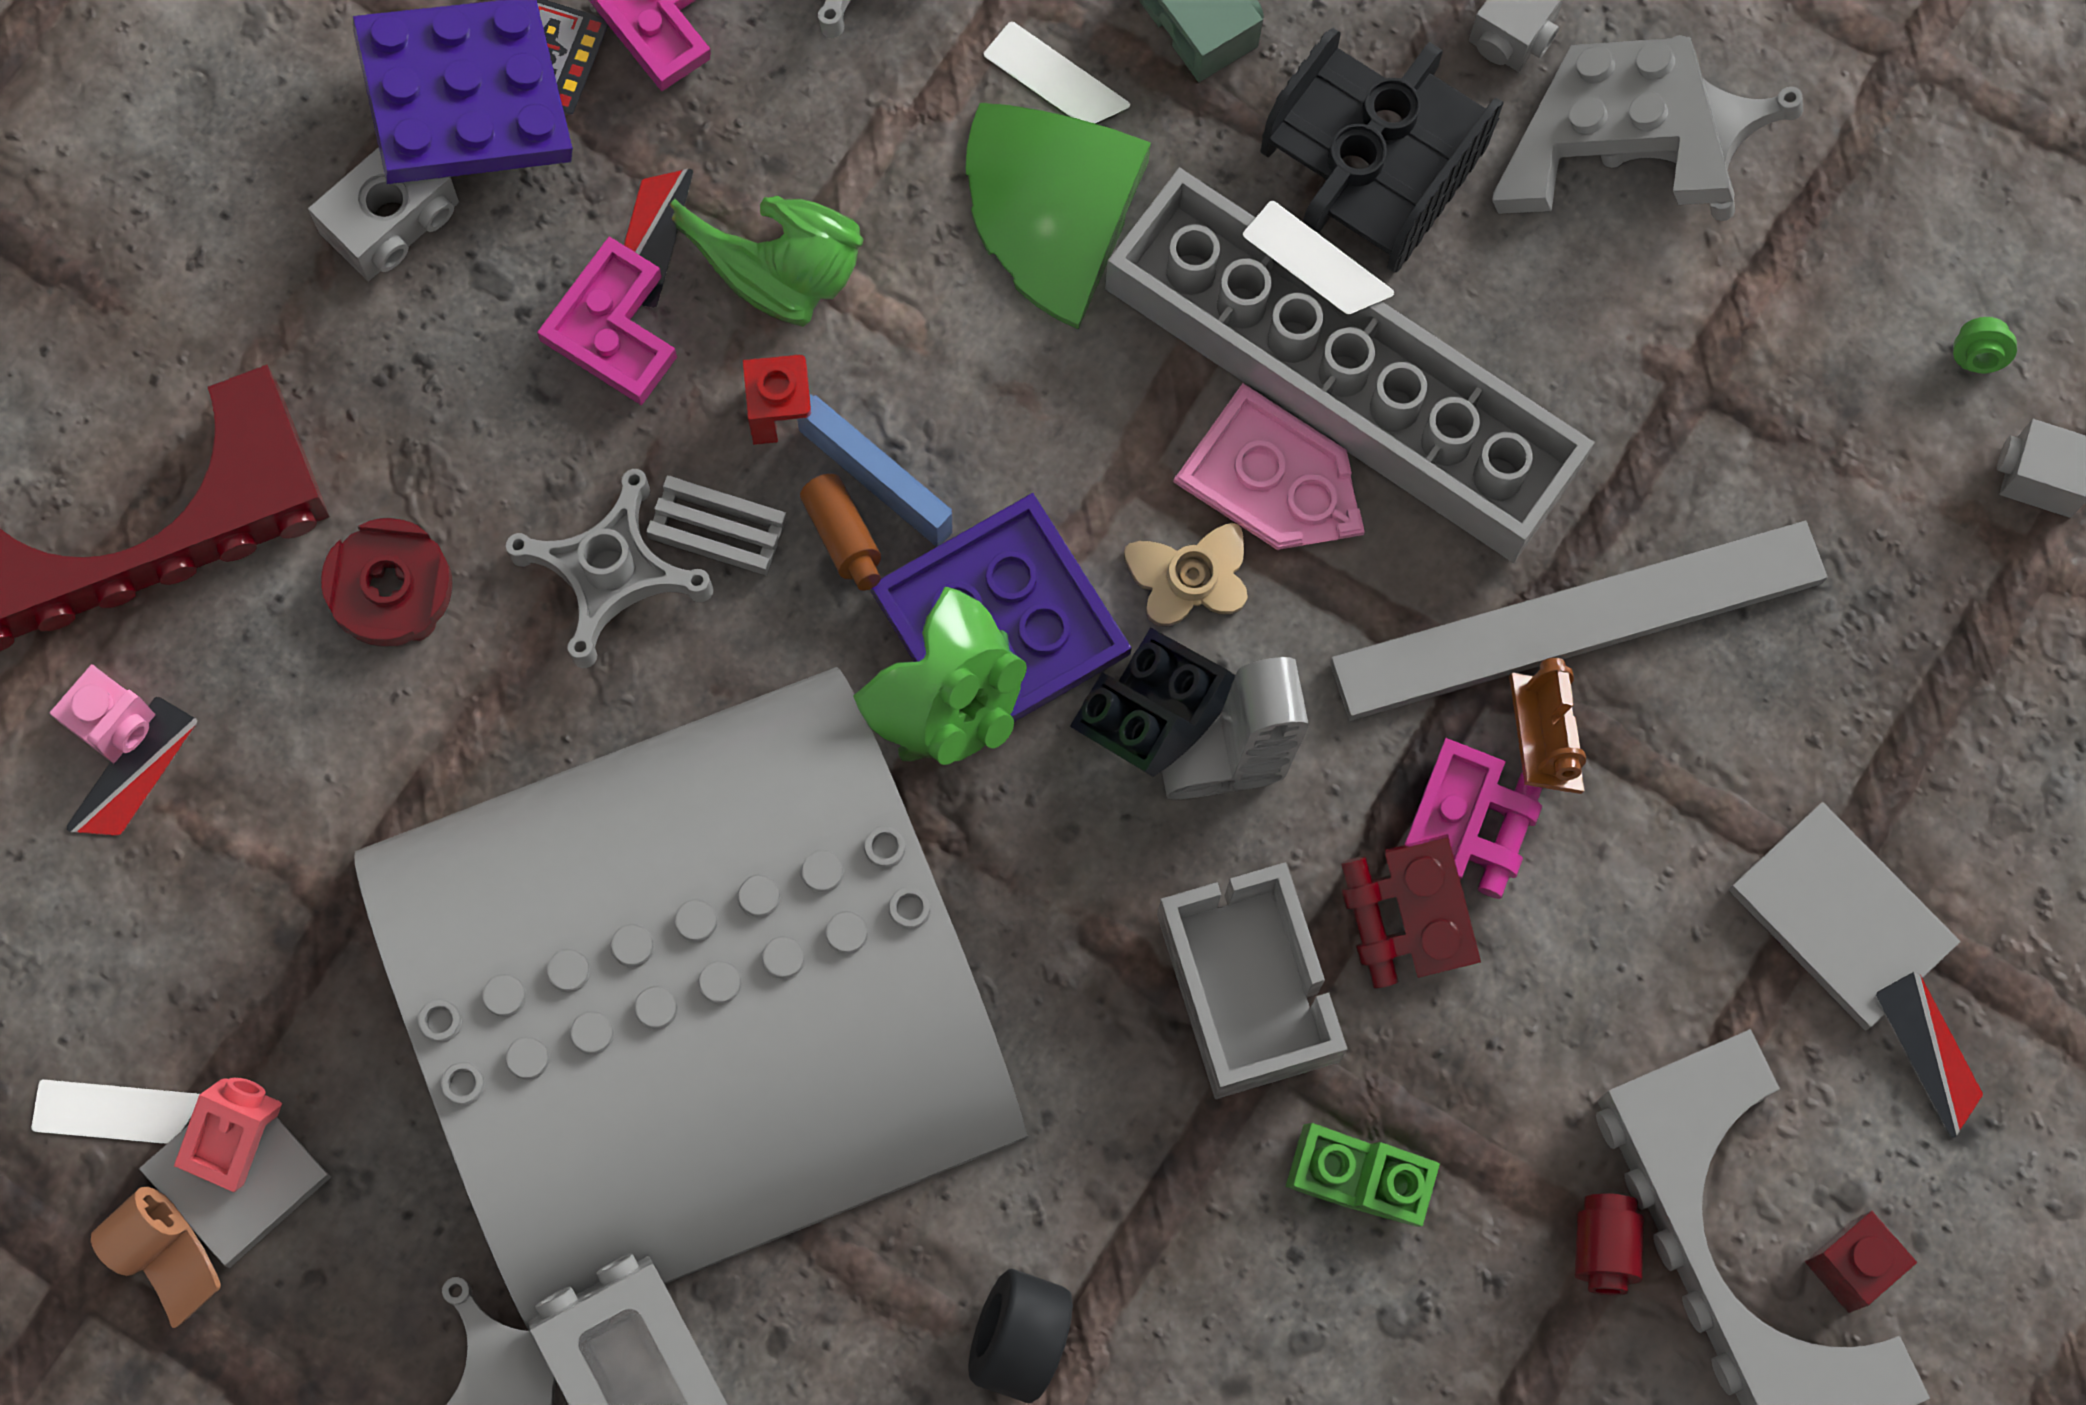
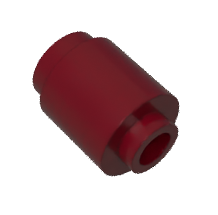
M1591 1194L1584 1198V1210L1577 1213L1575 1277L1588 1282V1291L1591 1293L1625 1295L1628 1294V1285L1642 1281L1644 1216L1637 1213L1638 1200L1636 1198L1620 1194Z

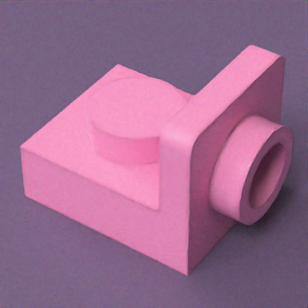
M92 664L50 711V714L59 723L113 764L123 753L131 752L143 741L149 730V722L156 715L139 696L131 690L124 689Z

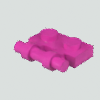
M1445 738L1404 845L1448 834L1460 880L1468 860L1480 864L1485 870L1479 883L1478 891L1489 897L1501 899L1509 878L1517 877L1523 857L1518 853L1528 826H1535L1542 810V805L1538 802L1543 788L1525 785L1523 772L1520 774L1514 791L1498 785L1497 783L1506 761ZM1488 808L1504 816L1495 843L1478 837Z

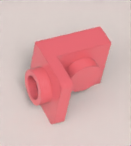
M222 1078L199 1095L174 1166L227 1190L236 1192L245 1184L265 1126L278 1117L282 1103L265 1095V1089L253 1081L243 1078Z

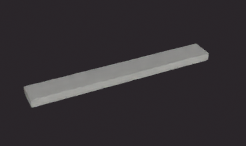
M1802 521L1337 655L1331 658L1330 666L1348 719L1353 721L1508 676L1511 673L1539 667L1540 663L1548 658H1570L1823 584L1828 576L1807 521Z

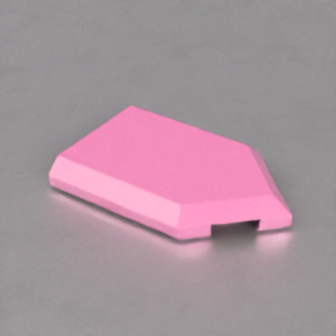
M1244 383L1239 387L1173 481L1276 550L1361 536L1365 533L1360 508L1357 507L1351 480L1352 472L1347 450Z

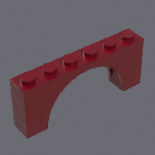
M267 364L208 386L215 419L214 446L208 470L197 493L185 510L158 534L136 546L116 553L93 557H70L46 553L32 548L0 529V651L13 645L15 642L14 638L37 629L40 631H53L63 628L75 620L76 614L94 607L112 608L123 605L136 596V591L159 582L164 585H171L185 581L197 572L196 568L219 559L230 562L245 558L257 549L258 544L281 536L282 538L290 539L307 534L317 526L318 521L330 517L280 387Z

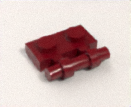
M1448 834L1385 850L1390 871L1389 876L1372 880L1366 857H1358L1341 863L1347 887L1341 889L1346 909H1353L1362 942L1356 945L1360 964L1368 965L1374 989L1391 986L1399 982L1393 958L1409 953L1412 955L1418 978L1481 963ZM1396 897L1405 931L1386 935L1378 902Z

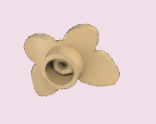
M1236 523L1220 526L1207 534L1197 545L1185 546L1178 551L1164 544L1151 541H1137L1129 543L1125 547V563L1134 581L1142 589L1152 591L1148 597L1146 613L1148 620L1157 626H1171L1181 622L1187 617L1193 606H1200L1202 604L1210 611L1218 614H1233L1241 610L1247 601V589L1241 579L1234 574L1240 569L1244 555L1243 532L1240 525Z

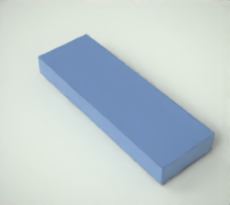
M810 394L811 415L807 418L797 419L799 431L936 547L941 545L952 534V509L819 397Z

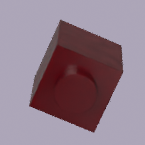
M1873 1211L1853 1219L1804 1261L1848 1313L1869 1306L1918 1263Z

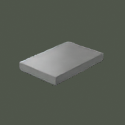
M1824 802L1820 803L1729 888L1733 896L1865 1031L1885 1014L1876 997V993L1879 990L1914 971H1918L1923 978L1961 942Z

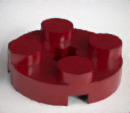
M374 519L357 526L359 531L349 535L343 543L340 539L330 549L322 569L321 588L323 597L342 630L361 642L385 647L403 645L410 641H421L431 635L436 627V623L444 615L450 602L452 574L439 545L430 538L427 532L418 525L401 519ZM386 568L396 569L395 572L398 580L404 581L400 590H394L391 596L382 597L377 588L370 587L372 578H383Z

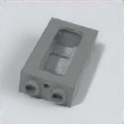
M632 1253L622 1256L596 1272L600 1280L597 1284L578 1294L574 1293L572 1287L564 1288L535 1305L539 1315L528 1321L530 1332L569 1405H727L649 1255L639 1261H636Z

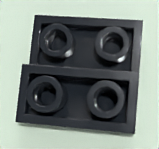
M1150 627L1119 681L1102 672L1085 698L1070 727L1154 777L1187 752L1223 711L1235 674Z

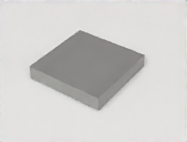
M278 1117L265 1126L245 1184L236 1192L227 1190L174 1166L188 1126L139 1168L158 1191L164 1194L176 1206L195 1233L224 1266L231 1268L331 1178Z

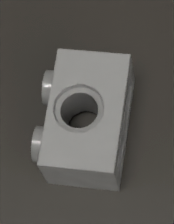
M378 147L313 203L308 210L319 234L369 282L380 271L388 272L395 268L405 258L409 246L426 231L433 232L442 227L452 216L454 207L459 203L451 177L387 184ZM396 202L402 204L400 209L393 215L386 217L375 215L376 211L386 203Z

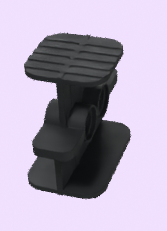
M1331 28L1322 35L1320 42L1315 44L1308 58L1304 59L1296 74L1292 75L1285 89L1281 90L1277 96L1262 134L1263 140L1260 153L1270 157L1278 148L1326 180L1309 204L1304 215V224L1319 233L1330 217L1388 253L1390 259L1387 269L1397 273L1401 269L1402 264L1409 259L1415 246L1417 247L1422 241L1426 231L1430 230L1436 217H1439L1443 212L1446 203L1450 202L1457 188L1461 187L1467 174L1471 173L1479 157H1482L1486 151L1495 126L1499 122L1503 101L1495 98L1487 108H1484L1435 77L1434 74L1439 66L1443 50L1431 42L1424 47L1401 79L1385 78L1339 49L1338 44L1341 32ZM1382 110L1393 111L1402 118V121L1395 123L1386 122L1378 117L1376 112ZM1358 156L1364 159L1369 166L1363 169L1351 168L1343 162L1342 158Z

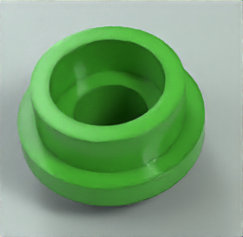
M1979 317L1968 321L1961 327L1959 335L1953 343V355L1957 364L1968 371L1987 374L2001 370L2008 366L2017 354V341L2014 334L2009 330L2005 322L1993 317Z

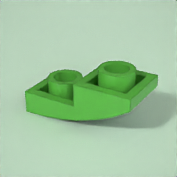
M1308 1123L1303 1124L1285 1187L1354 1210L1422 1227L1440 1163L1382 1142L1371 1144L1326 1127Z

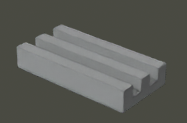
M667 475L663 485V495L661 498H658L653 521L650 520L646 531L648 539L767 576L787 521L786 512ZM678 498L767 526L769 530L766 532L675 502ZM669 518H673L725 536L762 546L760 555L667 526Z

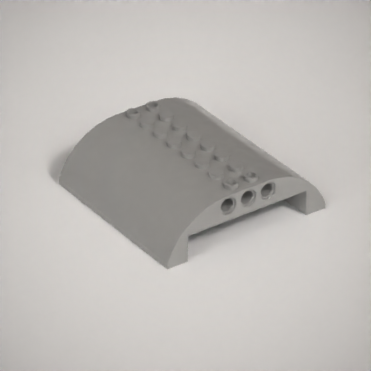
M838 667L355 851V868L365 908L398 1007L475 1214L510 1295L529 1331L528 1321L539 1315L535 1308L536 1304L567 1287H572L574 1293L578 1294L597 1284L600 1280L596 1272L627 1254L632 1253L636 1261L649 1255L665 1285L1005 1148L1028 1137L1000 1047L951 919L871 728L857 707L853 697V690Z

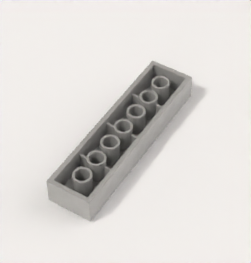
M1179 167L1108 259L1105 290L1293 416L1345 448L1348 453L1514 563L1579 473L1595 442L1384 302L1380 301L1352 314H1345L1243 237V232L1256 217Z

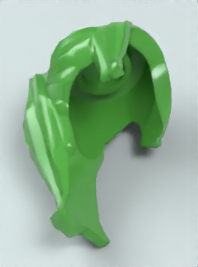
M780 196L764 197L760 203L761 216L776 220L782 225L784 234L778 239L761 243L729 235L710 226L682 206L676 199L670 203L674 210L671 219L676 228L700 250L710 265L736 295L773 318L802 327L811 321L813 311L821 299H833L845 287L857 263L858 248L863 245L864 241L860 235V227L853 219L828 207L803 199H783Z

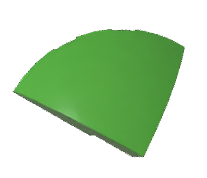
M979 103L972 122L966 155V176L969 177V189L973 203L971 213L978 235L988 254H995L1004 268L1014 278V286L1019 293L1050 316L1079 329L1107 266L1108 259L1111 257L1125 225L1126 213L1149 163L1151 142L1105 126L1043 110L1002 104Z

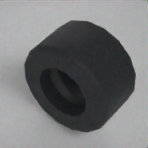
M1008 1269L1000 1275L987 1297L975 1329L968 1362L969 1379L978 1387L1025 1403H1032L1039 1399L1049 1386L1066 1345L1073 1309L1071 1292L1061 1285L1015 1269Z

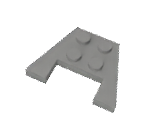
M1680 37L1571 45L1493 192L1492 201L1498 214L1552 211L1557 170L1561 157L1678 151L1673 187L1678 205L1734 202L1733 186L1726 167L1725 157L1691 38Z

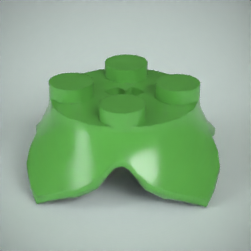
M945 586L934 607L926 617L922 631L926 649L924 659L919 662H897L881 670L868 684L853 695L857 707L868 726L885 740L901 745L898 748V755L902 761L934 758L940 764L948 765L954 761L965 759L981 750L985 745L988 748L999 747L1009 738L1014 727V719L1010 714L1013 711L1020 692L1021 682L1026 674V663L1010 651L1008 634L998 629L991 614L978 600L959 590Z

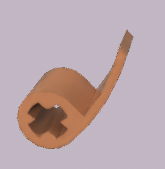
M140 1187L91 1233L93 1250L109 1269L125 1276L134 1275L141 1270L144 1271L159 1296L172 1328H176L186 1321L220 1289L221 1284L217 1273L194 1231L176 1206L156 1189Z

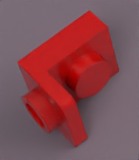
M789 355L743 360L747 413L753 445L777 443L776 421L807 418L811 415L806 358L803 355Z

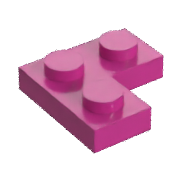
M589 0L661 92L710 60V47L680 12V10L695 0Z
M609 236L538 330L540 342L642 406L677 358L674 347L631 321V318L662 278L660 268Z

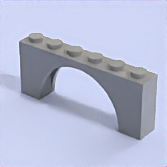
M1751 1029L1615 1087L1597 1100L1602 1110L1596 1113L1600 1131L1610 1148L1615 1149L1619 1147L1630 1169L1624 1175L1631 1197L1638 1200L1639 1209L1643 1210L1648 1207L1659 1231L1653 1235L1657 1252L1669 1271L1677 1269L1688 1292V1294L1682 1296L1685 1311L1697 1332H1707L1717 1356L1711 1359L1712 1367L1721 1387L1728 1395L1735 1393L1740 1405H1917L1930 1399L1900 1336L1880 1343L1857 1347H1829L1795 1339L1767 1325L1747 1310L1725 1284L1714 1264L1707 1245L1702 1216L1704 1184L1710 1162L1717 1146L1734 1122L1750 1107L1780 1090Z

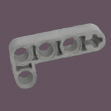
M1277 657L1259 660L1247 664L1237 671L1221 716L1215 720L1187 752L1162 771L1168 799H1192L1264 787L1277 783L1286 777L1309 728L1295 659Z

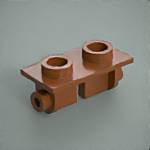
M1548 658L1540 663V670L1534 676L1511 673L1509 677L1524 784L1582 794L1584 792L1581 768L1586 764V755L1580 749L1576 717L1573 716L1572 712L1574 705L1571 684L1574 681L1572 669L1567 667L1565 661L1561 658Z

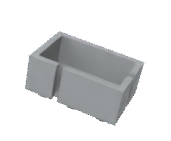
M1287 862L1230 878L1225 892L1227 905L1217 908L1221 897L1218 882L1161 898L1157 917L1215 1099L1333 1065L1341 1061L1347 1051V1046L1330 994L1326 993L1316 996L1311 1008L1307 1000L1308 997L1318 994L1325 979Z

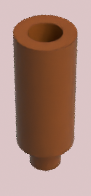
M823 474L815 477L802 488L800 498L839 575L844 579H853L859 590L866 591L874 588L881 580V576L876 569L881 561V554L841 477L836 474Z

